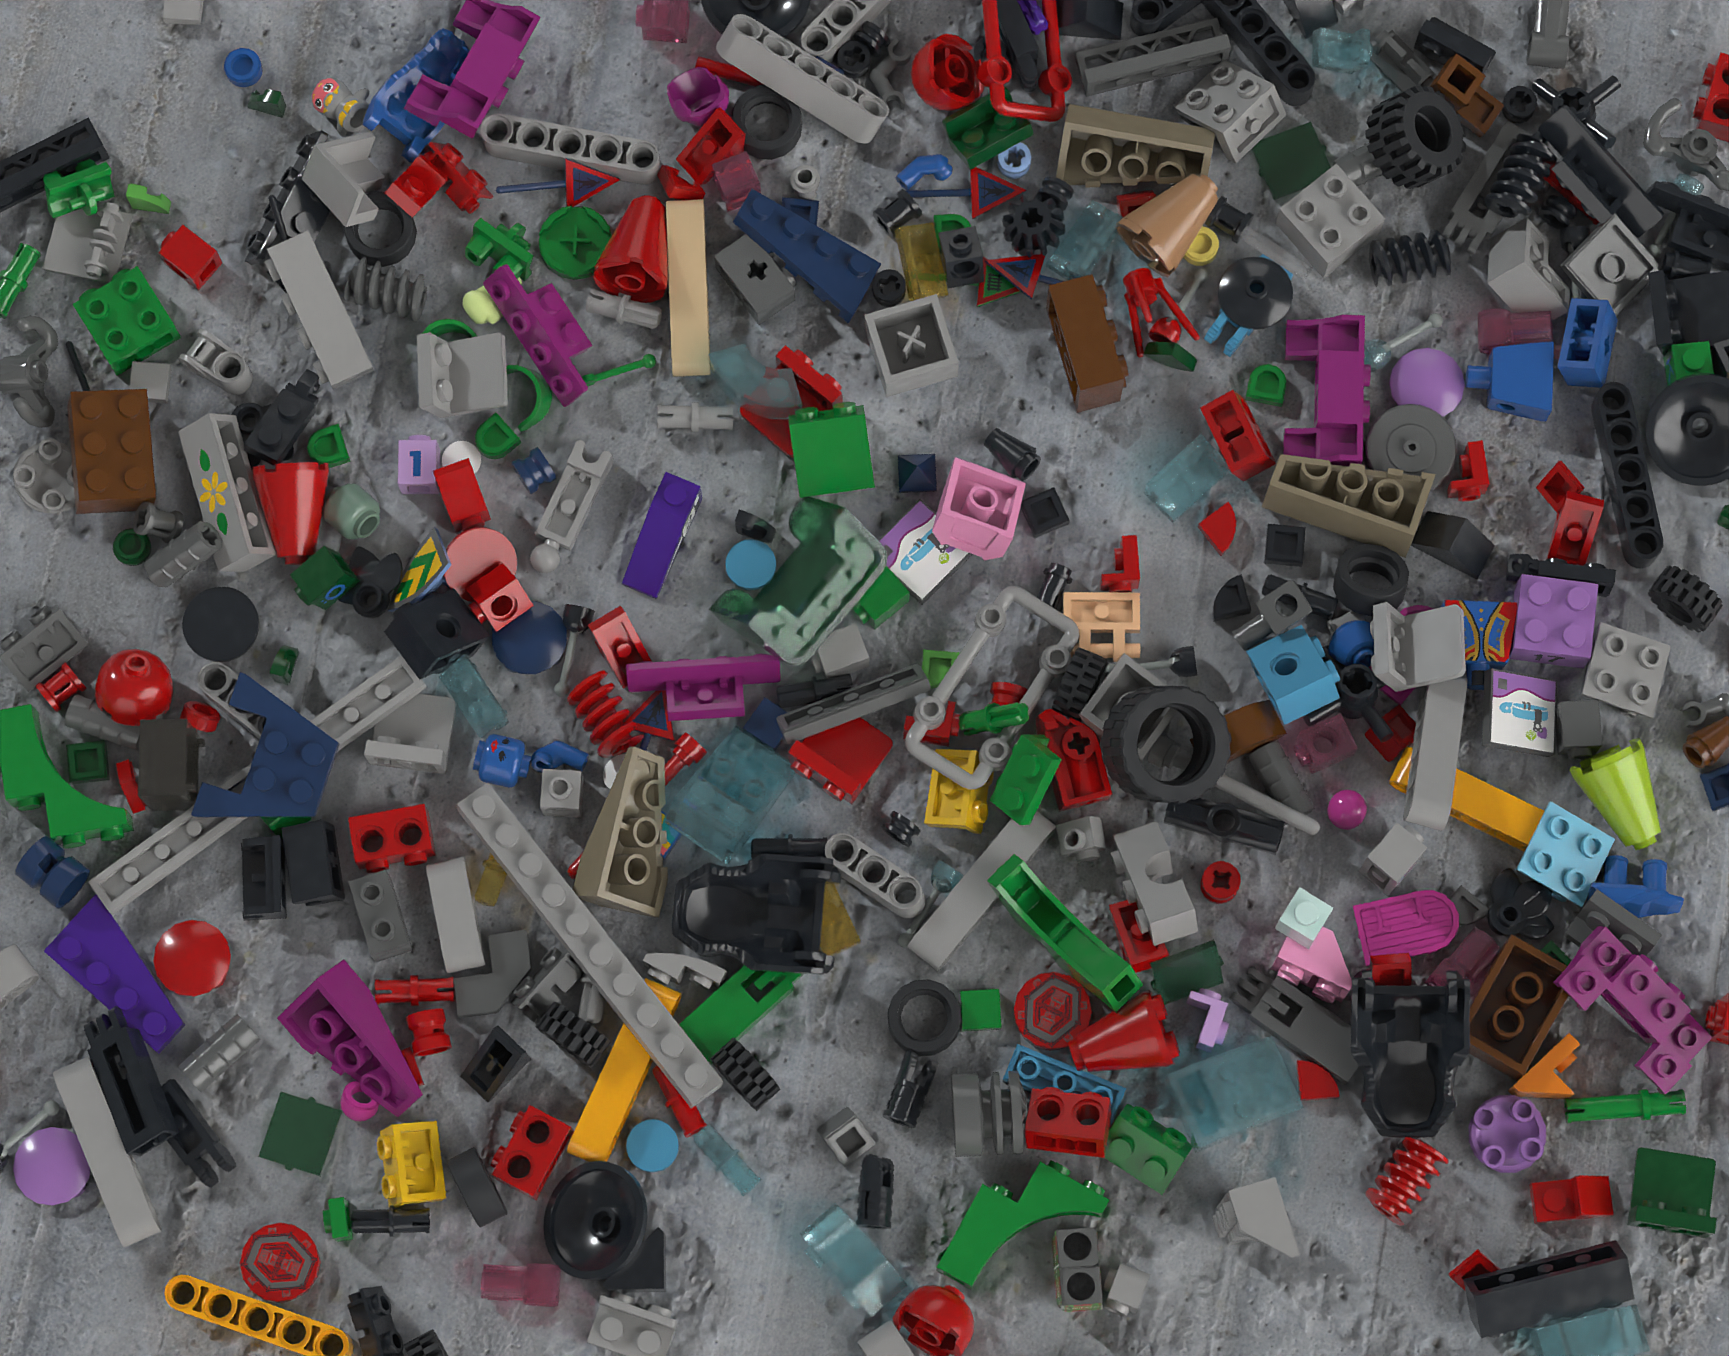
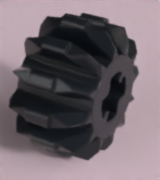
M1037 192L1034 199L1028 201V198L1022 194L1020 197L1021 205L1009 203V214L1003 215L1002 224L1006 228L1003 231L1004 239L1007 242H1012V249L1016 253L1025 249L1026 256L1031 258L1035 250H1040V253L1046 256L1048 253L1047 246L1058 248L1060 244L1058 236H1063L1066 232L1065 224L1062 223L1065 219L1063 210L1061 208L1056 209V202L1052 197L1043 202L1042 195Z

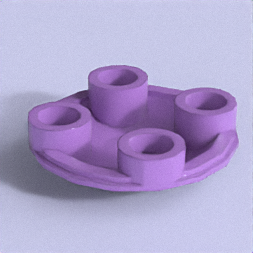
M1431 348L1412 350L1402 356L1393 367L1389 381L1392 398L1398 406L1405 404L1422 405L1436 411L1442 417L1452 412L1459 405L1465 386L1462 370L1455 360L1443 351Z
M1498 1095L1488 1099L1474 1111L1468 1126L1469 1143L1474 1155L1486 1167L1497 1172L1516 1173L1530 1167L1543 1155L1546 1143V1126L1540 1112L1528 1099H1522L1515 1095Z
M49 1127L34 1132L22 1142L15 1154L13 1172L17 1186L26 1197L38 1204L53 1206L68 1202L72 1198L83 1194L86 1183L89 1180L90 1167L76 1134L67 1129Z

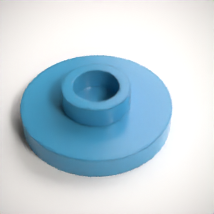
M753 539L743 540L735 544L728 552L725 563L726 572L731 582L737 587L744 590L760 589L766 586L775 575V555L771 548L761 541Z
M650 1119L638 1123L630 1131L626 1142V1150L629 1159L637 1168L645 1172L654 1173L665 1170L675 1161L679 1150V1142L671 1126L663 1121Z

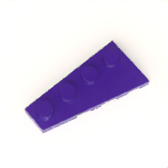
M97 894L45 948L44 952L109 1010L114 1006H118L125 1016L128 1027L139 1029L143 1040L158 1054L185 1026V1023Z

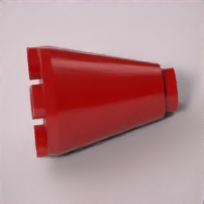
M1150 990L1140 993L1126 1002L1117 1012L1112 1011L1076 1034L1077 1039L1068 1041L1077 1071L1087 1069L1088 1072L1174 1065V1058L1179 1057L1180 1049L1173 1030L1165 1031L1162 1020L1167 1019L1166 1016L1168 1014L1161 994L1152 995Z

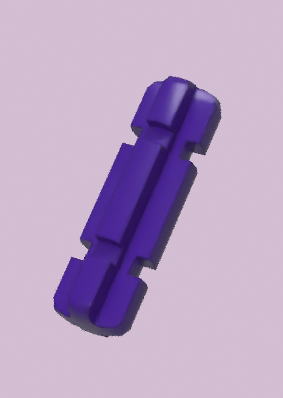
M1017 0L1033 35H1039L1041 31L1048 28V22L1036 0Z

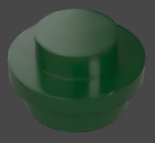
M133 528L121 531L113 542L114 555L122 564L127 566H137L145 562L150 556L152 549L151 541L147 534L144 536L136 534Z

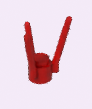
M1139 268L1124 276L1123 284L1127 291L1124 297L1129 309L1136 354L1139 358L1144 356L1137 307L1141 308L1145 321L1151 323L1153 319L1149 305L1157 300L1156 294L1158 293L1193 340L1197 341L1200 339L1198 332L1166 290L1162 278H1153L1149 268Z

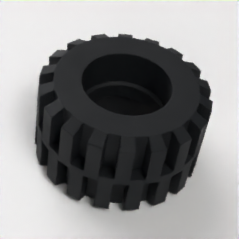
M1420 85L1413 86L1375 106L1371 111L1372 115L1367 119L1366 124L1369 129L1365 130V136L1369 140V145H1367L1369 154L1372 153L1375 159L1373 163L1376 168L1380 167L1382 175L1386 179L1392 178L1393 184L1396 186L1404 185L1405 189L1419 188L1457 169L1456 165L1461 164L1463 160L1462 153L1466 151V143L1463 141V138L1466 137L1465 129L1460 124L1462 119L1454 111L1455 106L1452 102H1447L1445 95L1440 91L1434 93L1432 87L1425 86L1422 88Z

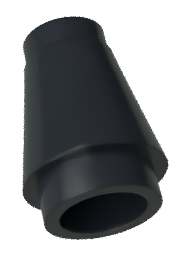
M999 428L994 429L984 442V446L989 449L991 454L1012 478L1018 477L1021 481H1024L1035 472L1040 464L1041 457L1036 454V448L1001 431Z

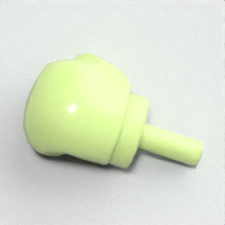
M519 277L518 281L520 282V284H522V280ZM484 286L477 290L469 291L464 295L462 306L474 323L485 324L489 322L495 324L503 317V314Z

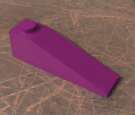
M344 959L318 977L277 1017L303 1049L312 1055L318 1052L332 1062L331 1069L340 1076L347 1073L360 1083L362 1092L396 1117L401 1116L423 1095L369 988Z

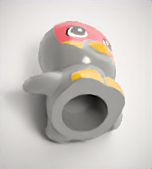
M326 78L317 84L312 93L313 106L320 114L337 121V132L340 136H346L347 132H359L365 127L362 124L369 104L366 102L369 96L368 89H361L353 95L348 87L336 78Z

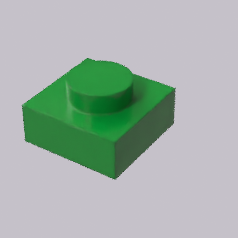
M344 1197L328 1199L329 1209L323 1210L326 1234L332 1233V1239L337 1242L353 1240L349 1201Z

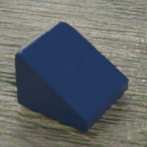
M1729 764L1701 774L1700 778L1712 811L1729 807Z

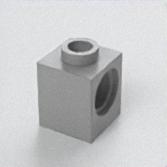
M543 769L540 808L544 816L582 818L585 784L582 771Z

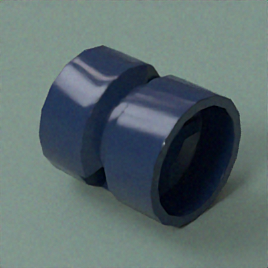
M45 836L35 842L23 855L15 869V875L33 889L41 887L40 895L59 909L68 904L82 889L90 875V870L73 856L65 858V850L51 838Z

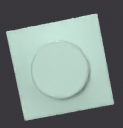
M1299 887L1275 929L1309 949L1331 914L1333 907Z

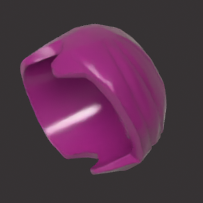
M698 67L685 71L672 79L667 85V95L671 108L677 119L682 122L703 126L717 108L722 107L726 111L728 107V87L718 75L714 77L707 68Z

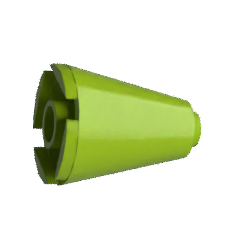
M1637 738L1629 740L1631 746L1622 750L1618 744L1593 755L1592 758L1579 762L1582 770L1580 767L1572 766L1569 770L1573 779L1624 846L1633 845L1635 850H1640L1657 842L1655 835L1661 832L1644 745L1641 739Z

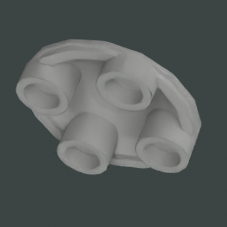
M48 438L22 452L14 466L13 482L16 493L26 505L38 512L51 514L68 511L75 506L71 447L64 443H59L55 439Z

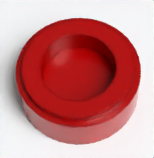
M197 701L186 702L180 714L182 722L204 732H214L221 718L216 709Z

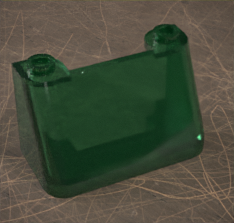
M803 497L789 516V529L800 544L778 569L772 580L762 588L754 599L743 590L730 589L720 595L709 609L728 627L781 661L795 666L806 663L880 576L886 567L888 559L884 546L846 507L813 497Z

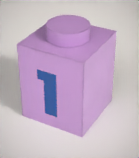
M412 435L408 437V440H398V486L401 493L440 494L433 474V470L440 468V448L437 440H431V437L426 435Z

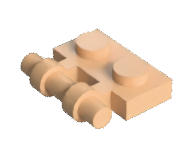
M1063 592V614L1072 619L1079 629L1078 643L1070 652L1071 658L1078 647L1103 658H1113V662H1117L1124 653L1130 658H1140V643H1125V633H1140V593ZM1091 633H1113V643H1091Z

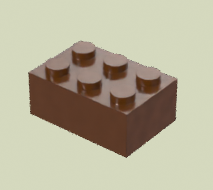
M1093 274L1049 285L1046 311L1077 413L1120 402L1122 389L1127 387L1125 377L1129 376L1124 355H1117L1115 342L1118 341V335L1114 321L1112 319L1106 320L1104 307H1107V298L1102 284L1096 286Z
M147 389L70 392L67 409L76 514L137 511L141 503L145 501L155 504L156 488Z
M1511 934L1503 944L1470 1003L1469 1054L1518 1081L1527 1071L1569 996L1561 987H1557L1553 983L1567 966Z

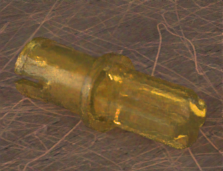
M490 853L488 860H483L482 865L485 868L474 899L484 906L494 907L497 904L508 874Z

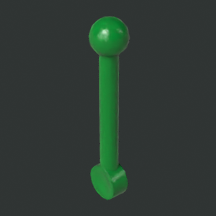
M646 354L642 360L597 374H587L582 376L587 386H591L597 381L641 367L653 368L656 365V358L652 354Z

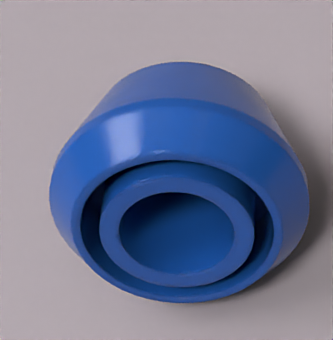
M1353 620L1337 628L1330 638L1329 655L1345 667L1353 664H1361L1366 667L1371 666V658L1374 655V639L1371 635L1370 623Z

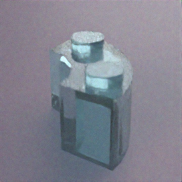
M745 344L708 354L710 367L718 385L735 404L746 411L765 418L789 419L788 415H795V411L802 408V401L792 368L774 369L762 365L751 356Z
M836 1203L800 1233L809 1245L804 1250L806 1255L818 1268L824 1264L845 1287L840 1293L854 1310L862 1306L872 1317L908 1286L891 1263Z
M1636 1304L1530 1331L1537 1356H1635L1650 1351Z

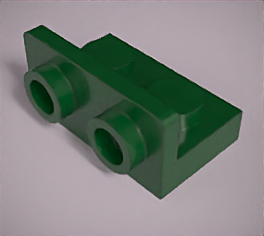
M1004 86L1006 101L1013 102L1010 91ZM990 93L942 120L951 148L970 170L1034 135L1032 125L1027 119L1003 116L996 112L991 104Z

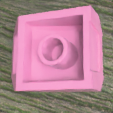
M955 457L939 503L932 529L933 534L941 545L947 544L980 556L984 561L1003 557L1013 540L1026 483Z

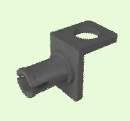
M1289 580L1256 602L1260 609V614L1240 628L1233 630L1232 633L1242 649L1247 651L1271 633L1279 636L1289 631L1288 628L1312 612V607L1296 582ZM1290 594L1297 600V610L1291 616H1282L1277 611L1276 603L1282 595Z

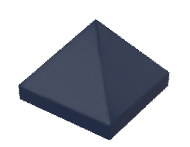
M935 454L898 455L899 493L937 491Z

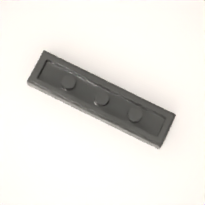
M915 664L780 715L776 718V721L788 745L796 740L804 739L930 691L931 687L920 665Z

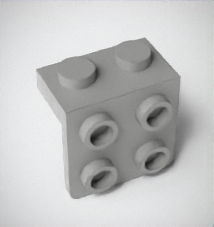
M1387 602L1373 605V620L1370 623V631L1374 639V655L1371 658V667L1374 675L1395 692L1451 680L1464 675L1466 664L1464 612L1462 608L1453 604L1404 616Z

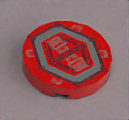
M1058 972L1041 973L1026 981L1017 993L1013 1009L1015 1024L1022 1037L1033 1046L1049 1051L1068 1047V1041L1077 1039L1076 1034L1088 1027L1092 1013L1090 998L1083 986L1071 976Z
M279 1222L263 1226L250 1236L242 1250L240 1267L243 1280L253 1293L266 1301L283 1303L296 1299L310 1290L318 1278L321 1261L317 1246L308 1233L295 1225Z

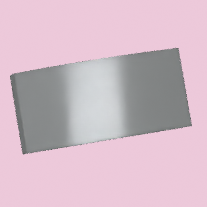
M651 953L646 954L643 959L644 966L649 969L647 975L664 985H668L669 981L679 985L686 972L691 974L688 978L691 982L706 990H709L711 985L719 989L727 978L725 969L686 955Z

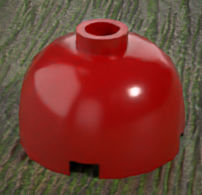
M943 34L930 40L918 51L912 62L910 73L916 93L925 104L934 109L953 111L971 104L984 91V85L978 79V70L982 62L980 59L974 60L969 52L973 49L972 46L957 35Z
M141 649L122 650L112 655L101 666L95 685V699L98 708L101 711L104 708L106 712L110 713L111 720L129 726L148 725L155 722L156 716L162 714L163 711L165 715L169 710L173 696V682L168 667L158 656Z
M926 1285L911 1291L902 1301L892 1318L898 1331L904 1326L910 1332L907 1340L911 1344L931 1356H949L950 1354L961 1356L974 1333V1318L970 1307L964 1301L965 1296L957 1288L950 1285H945L944 1287Z

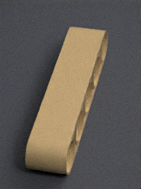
M704 199L666 201L673 377L711 375Z

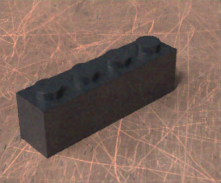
M1616 1240L1463 1279L1470 1318L1481 1338L1501 1337L1507 1334V1332L1516 1329L1540 1327L1548 1321L1563 1317L1576 1318L1587 1311L1599 1308H1615L1623 1302L1635 1299L1628 1257Z

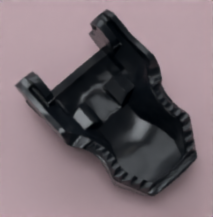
M761 854L749 860L748 864L726 867L714 863L704 864L687 877L680 879L676 884L672 915V934L702 957L732 956L739 959L750 970L827 974L834 967L835 956H829L820 951L826 884H841L842 873L836 867H833V859L824 857Z
M1361 969L1352 978L1351 1054L1358 1065H1361L1364 1076L1361 1106L1381 1136L1397 1138L1434 1137L1457 1106L1454 1092L1455 1075L1458 1066L1463 1064L1470 1051V979H1462L1463 977L1457 970H1446L1445 986L1375 985L1372 978V969Z

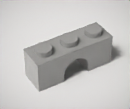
M1158 822L1149 823L1113 835L1116 851L1110 852L1111 861L1116 874L1123 873L1126 881H1123L1122 885L1128 903L1135 902L1138 910L1134 911L1140 932H1148L1154 946L1198 932L1195 908L1183 880L1168 884L1154 882L1162 876L1173 873L1170 850Z

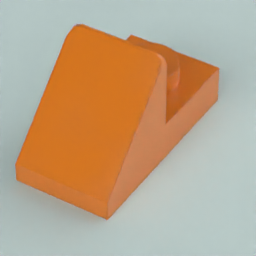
M1568 1033L1519 1079L1508 1092L1518 1097L1564 1099L1573 1096V1091L1553 1070L1556 1069L1561 1074L1577 1059L1573 1051L1580 1043Z

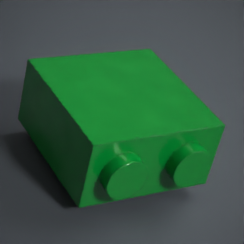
M138 266L131 270L124 269L119 271L111 278V282L99 289L92 288L85 291L79 297V301L73 303L74 308L116 376L132 368V361L142 362L181 338L177 328Z
M842 402L833 405L831 410L818 411L816 407H805L796 410L795 415H788L800 498L875 488L864 405L856 406L855 402Z

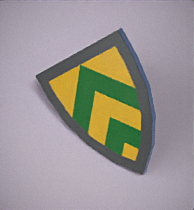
M434 527L410 558L402 572L401 582L393 592L388 611L394 612L408 602L411 604L417 601L420 602L428 594L435 592L441 584L448 587L443 575L450 568L451 562L437 528Z

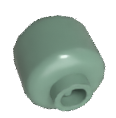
M355 483L345 484L332 489L328 493L324 507L325 520L343 537L349 540L366 538L377 529L380 523L379 503L362 487Z

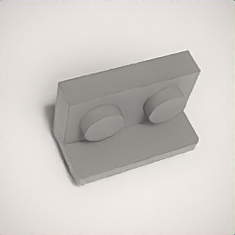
M612 1291L610 1298L601 1295L600 1305L587 1343L623 1356H667L678 1325L676 1320L670 1319L672 1311L652 1304L649 1305L648 1311L633 1306L634 1298Z

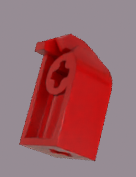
M1046 709L1036 717L1037 735H1045L1049 738L1050 741L1047 748L1062 759L1051 781L1059 812L1108 800L1113 794L1095 732L1087 725L1071 717L1067 719L1052 709ZM1073 738H1075L1077 744L1083 743L1085 746L1080 755H1078L1076 749H1069L1068 747Z

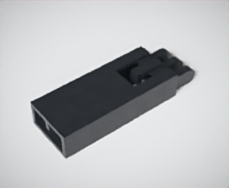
M997 0L1000 40L1006 46V55L1023 90L1033 92L1037 87L1038 70L1036 65L1039 47L1017 0Z
M118 1006L108 1010V1015L102 1014L97 1017L96 1023L91 1021L84 1025V1031L91 1047L87 1051L126 1154L142 1156L178 1134V1128L140 1030L128 1027L125 1016ZM119 1055L121 1061L118 1062L119 1067L126 1068L128 1074H126V1079L124 1080L121 1076V1073L115 1060V1056Z

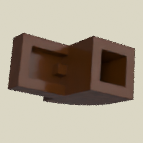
M1455 54L1447 60L1429 87L1433 88L1434 93L1440 91L1444 94L1445 100L1447 102L1451 101L1455 106L1454 111L1460 115L1462 119L1460 123L1478 137L1486 134L1505 105L1480 87L1486 75L1460 55Z
M1270 700L1255 702L1224 715L1228 723V731L1231 734V754L1227 764L1241 755L1253 753L1257 749L1287 734ZM1191 738L1190 742L1194 747V740Z

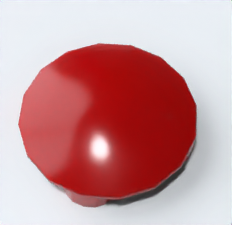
M188 920L173 925L163 933L155 946L153 962L157 977L168 990L178 995L195 997L209 993L211 990L223 985L226 974L229 971L231 953L227 939L218 928L205 921Z

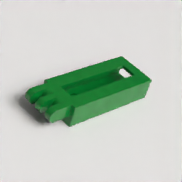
M744 965L679 1025L710 1065H712L713 1063L710 1058L733 1037L737 1041L795 990L793 984L804 974L750 970ZM770 981L775 984L758 1002L746 992V989L752 983L760 992Z

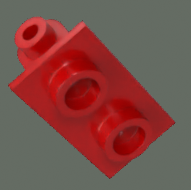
M430 142L428 144L435 152L429 151L423 156L447 177L445 184L450 179L453 181L445 193L461 211L466 210L468 214H471L480 206L477 201L479 198L492 199L494 197L487 190L486 186L488 183L484 177L473 169L469 170L461 161L464 157L456 147L450 143Z

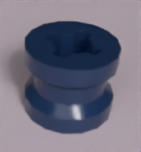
M538 447L532 449L529 456L525 459H516L511 462L516 474L529 494L536 492L540 484L544 482L551 483L557 479Z

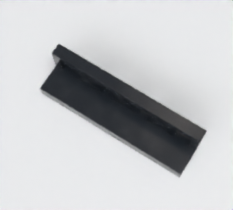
M89 117L0 161V213L45 191L44 175L57 171L65 177L75 173V167L80 162L91 159L96 164H99L110 158ZM88 131L89 137L71 145L74 137ZM47 150L56 152L38 161L41 153ZM13 167L22 169L4 178L7 170Z

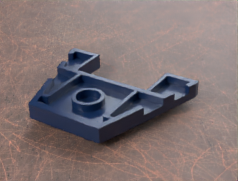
M240 672L229 706L267 718L242 793L238 794L202 782L191 816L196 818L315 817L340 743L248 675Z

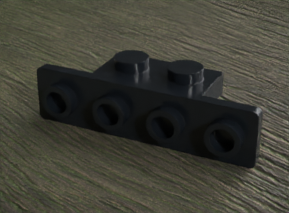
M1562 106L1539 126L1538 131L1562 156L1552 168L1558 182L1563 188L1574 193L1581 201L1583 210L1590 217L1596 218L1603 224L1616 214L1636 238L1642 236L1664 217V212L1568 106Z
M322 130L304 136L296 150V154L299 155L296 163L285 171L279 183L283 188L276 200L289 239L308 230L313 242H315L331 211L302 180L314 145L324 143L329 135ZM270 202L264 210L263 218L266 220L260 232L256 231L246 246V250L249 253L245 262L250 265L264 261L268 253L267 249L271 247L277 234H279Z
M1655 181L1646 190V193L1659 207L1676 213L1666 246L1703 261H1711L1712 264L1729 270V209L1716 204L1710 197L1692 195L1682 191L1674 183Z

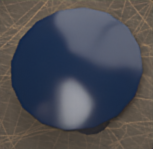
M531 601L534 606L497 632L492 629V647L497 659L508 671L519 674H538L562 661L563 652L567 646V630L563 624L562 617L551 606L538 601Z

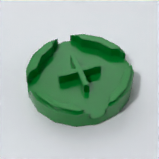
M584 206L582 208L562 207L550 214L541 226L538 241L540 255L548 269L560 277L572 280L589 278L594 275L595 265L612 236L611 229L604 217L592 208Z

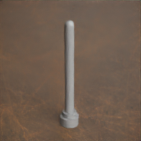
M1162 734L1152 746L1148 756V762L1161 769L1165 766L1171 769L1174 766L1182 771L1186 769L1191 760V757L1181 753V748L1176 746V741ZM1225 774L1216 782L1217 785L1214 786L1310 835L1318 833L1320 829L1318 821Z

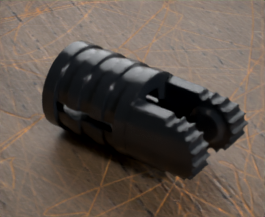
M907 1050L894 1082V1089L891 1091L890 1100H888L887 1108L882 1116L896 1124L908 1128H916L917 1118L920 1116L921 1107L924 1105V1099L928 1095L939 1063L931 1059L927 1060L922 1067L917 1083L910 1082L918 1060V1054Z
M869 1154L863 1157L861 1165L856 1226L871 1229H891L892 1195L894 1194L893 1161Z

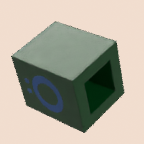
M326 546L320 548L290 574L298 585L294 589L298 597L306 605L310 606L313 604L324 610H327L360 582L341 554Z

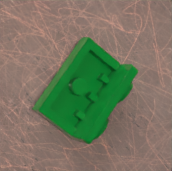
M1021 734L1019 740L1012 748V755L1003 773L996 781V788L990 798L993 804L1019 825L1031 824L1062 760L1047 748L1050 739L1045 735Z
M1126 1104L1109 1130L1105 1159L1163 1195L1193 1148V1145L1187 1141L1185 1135L1174 1128H1166L1155 1121L1152 1114L1144 1108Z

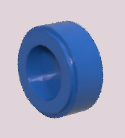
M235 49L228 54L224 62L227 78L235 86H252L262 76L263 67L260 58L250 49Z

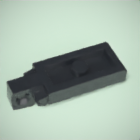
M306 369L297 381L296 386L288 383L285 389L280 391L244 443V451L273 466L283 461L316 413L319 397L315 396V393L320 388L317 373Z
M1510 554L1507 562L1506 581L1517 582L1522 574L1595 583L1598 584L1597 596L1607 597L1614 586L1616 570L1606 569L1604 565L1599 563H1587L1581 566L1568 564L1566 560L1559 558L1541 561L1533 559L1529 554Z

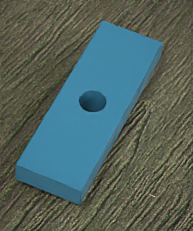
M1019 1044L1015 1048L1002 1081L1008 1084V1071H1018L1024 1091L1031 1093L1032 1088L1044 1089L1046 1087H1055L1060 1089L1057 1081L1061 1078H1067L1070 1080L1072 1087L1069 1090H1062L1064 1092L1076 1094L1095 1092L1103 1097L1110 1098V1126L1113 1123L1126 1088L1083 1070L1077 1071L1076 1067Z

